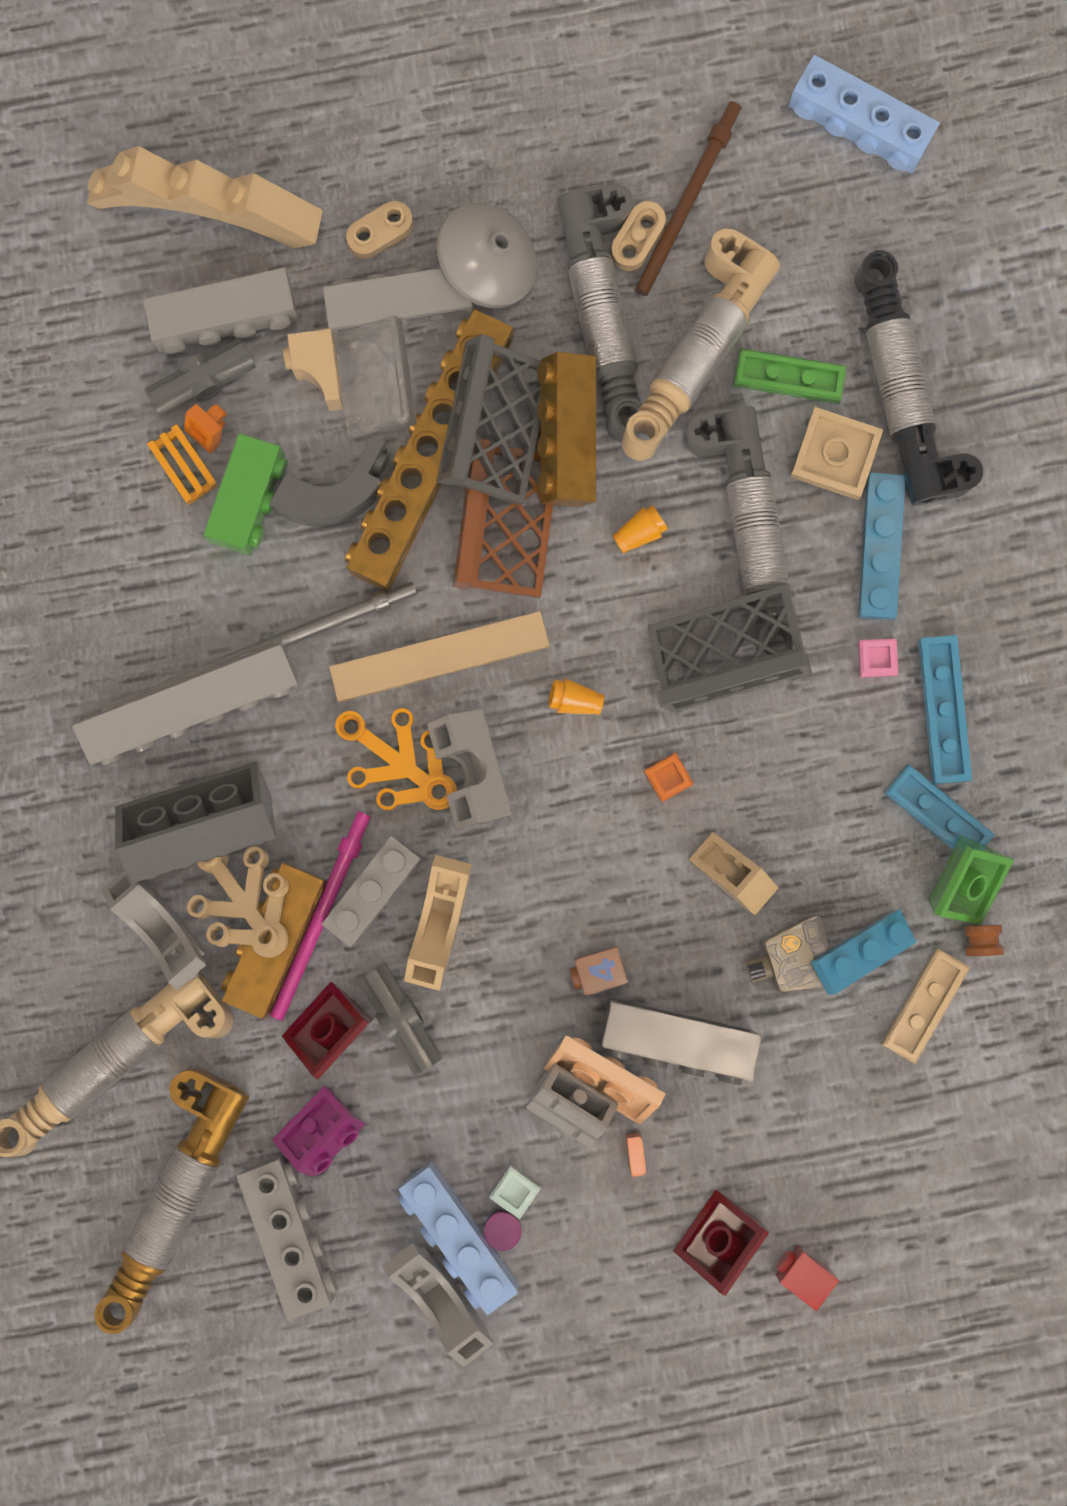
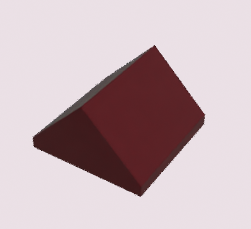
M331 981L281 1037L310 1074L318 1080L333 1066L374 1019Z
M715 1190L673 1252L719 1293L726 1296L768 1236L769 1231L761 1221L721 1192Z

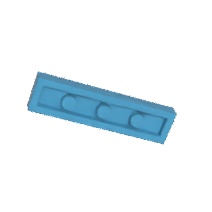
M869 473L867 478L858 618L895 620L897 618L905 475Z
M957 635L920 638L918 640L932 783L946 784L972 781Z

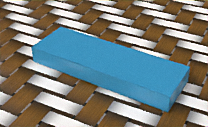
M909 764L903 768L884 792L886 796L952 850L960 835L984 846L995 835Z

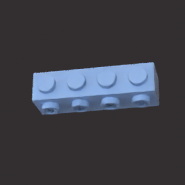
M816 55L812 57L794 88L788 106L799 117L805 120H814L825 126V129L830 134L837 137L843 136L856 143L861 151L868 154L874 153L887 160L888 164L894 169L907 171L911 174L914 172L940 125V122Z
M430 1161L401 1183L398 1189L402 1194L398 1197L400 1204L410 1216L414 1213L424 1225L420 1228V1231L431 1247L438 1245L445 1255L442 1259L445 1268L454 1279L458 1276L462 1279L467 1287L464 1293L476 1310L481 1307L488 1316L518 1293V1281L496 1250L488 1244L484 1233L433 1161Z

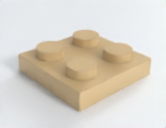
M814 407L790 478L859 500L862 496L883 429Z

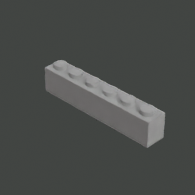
M280 636L77 715L72 723V728L90 766L101 762L102 765H108L119 760L122 757L121 753L134 748L137 752L144 751L157 743V739L167 735L170 738L180 737L191 730L190 726L204 722L205 725L213 724L225 717L224 713L236 708L239 711L249 710L259 704V699L270 695L273 698L285 696L293 691V686L298 685L297 674Z

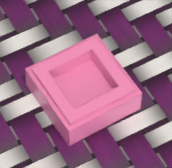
M897 639L858 641L860 678L899 675Z

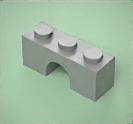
M483 709L449 714L428 723L427 726L436 759L453 758L459 762L464 770L465 783L463 788L447 794L456 830L490 823L512 815Z
M390 836L321 925L350 948L356 947L377 920V916L387 902L402 888L423 859L398 839Z

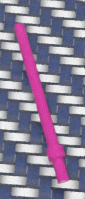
M360 811L357 812L347 837H342L337 848L340 851L270 1012V1016L278 1020H284L324 926L321 924L328 917L353 858H358L363 845L360 842L371 816Z

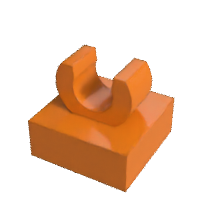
M195 404L186 411L184 431L211 454L220 446L222 428L226 424L222 419L227 416V413L217 404L213 405L207 412Z

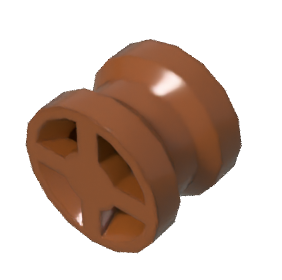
M1002 925L964 926V934L969 940V945L965 949L966 956L1004 955V947L999 944Z

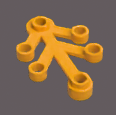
M399 708L391 716V722L397 731L400 753L367 730L365 720L357 712L346 711L339 715L335 728L341 738L346 741L358 740L390 764L389 766L369 769L359 766L352 768L348 772L347 781L353 788L363 789L370 783L409 778L419 787L398 792L390 788L382 789L376 797L378 806L385 811L394 810L398 805L424 802L429 808L434 810H444L450 807L447 794L457 791V787L449 776L444 775L442 759H436L434 748H429L425 745V739L430 735L429 730L425 731L420 739L422 747L427 751L429 775L416 766L411 731L414 717L408 709ZM401 713L409 715V722L405 726H399L396 723V717ZM352 720L358 723V730L353 734L347 733L345 730L346 723ZM357 771H362L365 774V781L360 785H356L352 781V776ZM437 785L444 786L446 789V794L441 799H436L432 795V790ZM385 793H392L394 795L395 801L391 806H384L381 802V798Z

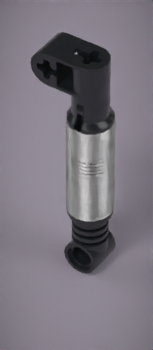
M876 250L869 253L858 268L855 275V285L865 298L864 305L867 306L866 313L869 315L868 323L865 327L867 342H869L868 345L873 359L876 380H878V387H880L879 391H881L880 395L884 404L883 408L891 440L898 445L911 505H923L963 496L980 483L983 477V466L978 458L969 453L942 458L938 457L933 436L936 431V422L934 421L932 404H930L931 401L929 400V391H927L928 387H926L927 383L924 378L922 362H920L919 348H917V341H915L914 327H912L910 315L904 312L903 307H901V298H898L900 297L896 279L898 263L889 252ZM869 269L879 270L883 275V279L873 278L870 275ZM955 471L960 475H965V480L962 476L955 477L945 487L944 478H948Z

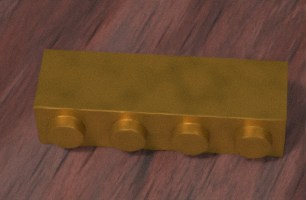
M557 351L541 359L537 373L538 382L541 384V400L537 409L538 418L541 420V437L537 446L538 454L541 457V473L538 477L537 486L538 491L541 493V504L581 507L596 502V356Z
M282 863L280 869L274 867L271 874L277 873L285 877L289 882L288 892L284 895L280 923L286 928L288 933L286 949L275 957L266 958L258 955L252 945H239L236 956L240 957L235 971H228L221 986V990L225 992L222 999L223 1002L262 1019L269 1017L327 883V880L287 863ZM276 880L273 883L272 891H276L280 887V880ZM269 895L265 903L260 901L258 904V910L264 918ZM271 932L266 935L264 939L265 944L271 941Z

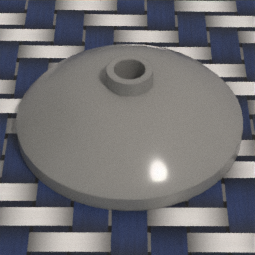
M473 203L459 207L443 222L437 238L438 260L444 275L457 292L469 301L487 308L512 306L528 294L536 279L537 257L529 235L515 218L495 206Z

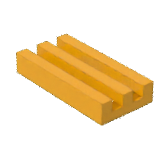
M176 424L171 427L172 430L167 434L165 432L159 435L160 438L155 442L152 440L147 445L185 502L190 505L219 485ZM176 438L179 439L206 479L207 483L203 486L200 485L173 445L172 441ZM164 446L167 447L195 489L191 494H189L160 451Z

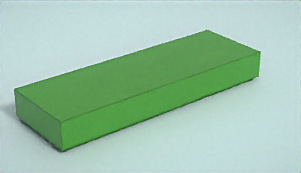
M740 348L733 387L840 404L847 366Z

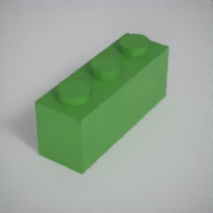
M238 434L203 535L209 543L251 556L254 547L259 548L265 530L264 527H261L265 514L272 512L269 504L275 494L273 490L277 479H283L288 465V460L284 459L285 454L280 446L247 435Z

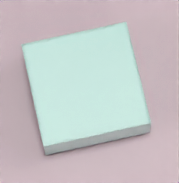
M510 1165L489 1195V1198L520 1220L540 1191L541 1186Z

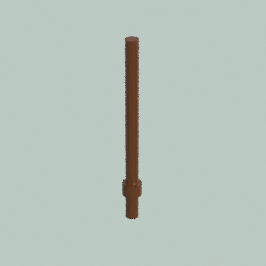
M734 101L728 103L719 123L713 125L707 137L709 143L635 288V291L640 295L648 296L721 149L727 147L732 137L731 129L742 109Z

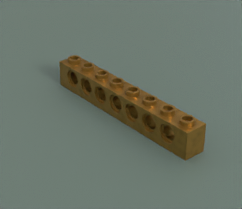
M476 309L473 310L469 319L465 317L462 319L456 332V338L459 340L453 351L448 349L440 365V369L443 372L437 383L431 382L425 394L424 401L427 402V405L422 415L417 413L414 416L408 431L412 435L406 447L401 445L395 454L393 465L396 467L390 479L385 477L380 484L377 492V497L380 500L374 511L369 509L361 524V529L364 532L358 543L353 542L345 556V562L348 563L346 568L351 575L385 591L391 589L442 486V483L436 482L448 423L439 424L434 418L442 411L451 413L455 391L450 386L454 381L458 380L466 341L483 334L494 338V344L509 349L514 339L512 326ZM493 355L491 367L494 373L497 374L503 358ZM425 443H433L438 447L436 453L429 457L420 455L418 453L419 448ZM409 475H418L422 478V482L417 488L408 489L403 486L404 479ZM391 508H404L406 510L404 518L395 522L387 519V513ZM377 539H386L390 542L389 549L383 554H375L371 551V546Z

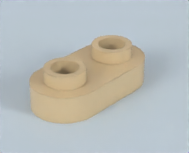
M390 201L351 224L346 234L349 250L360 259L375 257L411 233L413 229L412 213L409 207L402 202ZM393 214H398L401 217L397 222H390L388 218ZM366 232L370 234L369 239L366 241L358 239L361 233Z
M645 201L633 208L612 244L611 257L619 269L634 271L644 264L665 227L666 216L661 206L651 201ZM649 220L653 223V226L651 228H644L641 222ZM625 250H632L635 256L626 258L623 252Z

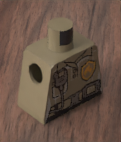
M808 916L761 940L765 956L745 962L752 983L772 978L774 987L779 992L823 987L811 963L812 960L830 950L820 916Z

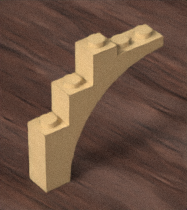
M140 146L119 152L112 165L95 169L88 181L89 196L87 204L97 209L139 206L191 213L243 227L272 238L293 249L316 243L323 212L322 209L255 173L232 179L198 160L175 165Z

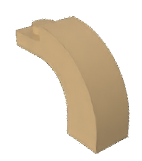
M435 855L420 922L407 961L404 982L440 991L461 918L472 864Z

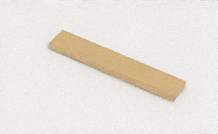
M541 611L329 666L337 701L342 703L550 648Z

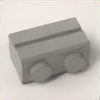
M554 1063L538 1082L526 1108L569 1136L575 1137L577 1141L589 1148L606 1131L618 1103Z

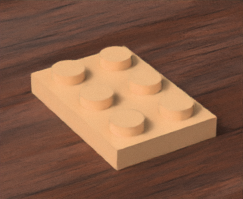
M566 1035L544 1067L548 1071L554 1063L558 1064L618 1103L616 1111L640 1125L660 1107L666 1093L658 1089V1085L653 1080L644 1076L637 1077L625 1070V1066L620 1061L612 1057L604 1058L592 1051L590 1044L576 1037L570 1038Z

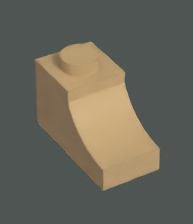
M331 329L287 334L289 347L283 348L286 369H292L296 380H307L317 386L325 396L329 411L344 409L335 339Z
M713 832L689 859L695 867L707 875L732 899L754 916L778 889V886L762 868Z

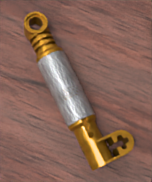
M187 1069L177 1074L171 1081L169 1091L173 1102L198 1117L187 1138L179 1141L174 1153H172L165 1170H163L158 1180V1184H156V1188H154V1192H152L149 1201L145 1204V1208L140 1218H138L133 1232H131L129 1239L125 1243L121 1253L123 1259L122 1267L118 1268L117 1276H114L112 1280L113 1284H110L103 1299L96 1306L94 1312L95 1322L98 1328L105 1333L118 1334L126 1330L138 1317L144 1301L143 1298H146L148 1294L147 1290L151 1288L152 1281H155L156 1277L162 1275L165 1269H167L176 1248H178L185 1231L189 1227L192 1217H194V1213H196V1209H198V1205H200V1201H202V1197L205 1196L204 1193H206L208 1186L212 1183L213 1176L217 1173L221 1163L219 1155L250 1097L249 1094L203 1069ZM195 1080V1089L198 1091L206 1089L209 1083L214 1085L203 1107L198 1105L203 1095L200 1093H195L191 1096L187 1095L189 1088L184 1085L185 1083ZM117 1302L124 1307L126 1314L124 1319L115 1318L111 1314V1303Z

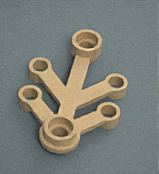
M257 846L249 847L244 852L243 862L248 867L245 890L227 867L229 854L223 857L211 858L207 862L205 860L197 863L199 868L215 876L233 902L211 901L202 895H195L188 901V913L201 920L209 916L245 918L253 929H231L223 923L216 922L209 926L206 933L207 940L218 947H225L228 944L252 945L258 955L266 958H272L281 954L288 945L287 930L280 923L284 895L289 889V882L285 877L272 873L264 879L263 889L269 895L265 918L258 910L264 868L269 862L268 853ZM257 853H260L259 861L256 864H253V856ZM276 880H280V887L276 891H272L273 883ZM200 902H204L203 910L197 913V905ZM223 929V937L217 941L216 933ZM271 932L272 939L269 943L265 944L264 939Z

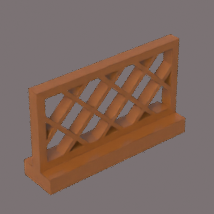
M477 438L483 449L491 445L490 440ZM498 446L486 453L492 466L494 455L503 456ZM508 447L515 460L523 455L524 449ZM535 451L533 462H541V457ZM479 458L470 463L467 478L480 482L488 477ZM512 472L503 479L498 476L504 489L509 492L511 490L505 483L514 477ZM529 476L528 484L532 490L526 493L525 500L534 493L541 500L538 486L533 478ZM466 488L453 587L461 589L469 587L540 598L553 505L544 504L543 513L534 520H532L522 505L513 503L497 514L488 503L489 495ZM516 508L527 525L512 535L500 518ZM488 512L492 519L485 523ZM540 520H542L541 531L536 525ZM495 522L507 537V540L492 550L483 537L484 530ZM531 528L540 541L539 548L528 556L516 538ZM511 543L523 560L508 571L496 553ZM482 547L487 552V555L481 558ZM538 554L537 564L535 565L531 559ZM489 558L493 560L503 573L494 582L478 580L479 567ZM525 563L535 575L533 588L519 586L511 575ZM506 578L511 585L500 582Z

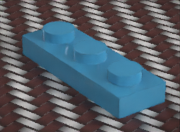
M894 910L812 960L811 963L827 995H833L915 944L916 940L901 910Z

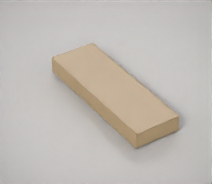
M935 948L882 1040L881 1045L916 1064L970 967L940 949Z

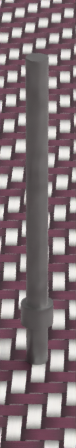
M413 582L386 592L384 589L371 593V598L209 661V664L280 636L284 646L287 647L375 611L378 614L392 609L391 605L416 596L417 592Z

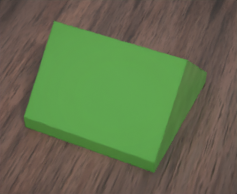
M960 835L928 900L933 912L940 917L982 925L1014 859Z

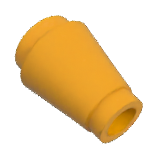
M652 505L647 509L642 507L612 537L624 554L629 550L662 538L661 534L667 531L668 528Z
M567 678L563 680L554 679L549 694L548 707L556 709V713L600 715L604 703V694Z

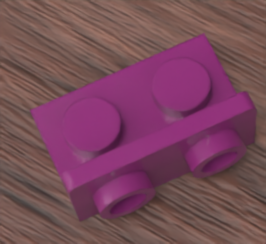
M323 1086L272 1141L298 1172L315 1177L330 1167L333 1157L343 1147L349 1146L356 1140L359 1131L365 1123L359 1117L353 1115L330 1088Z

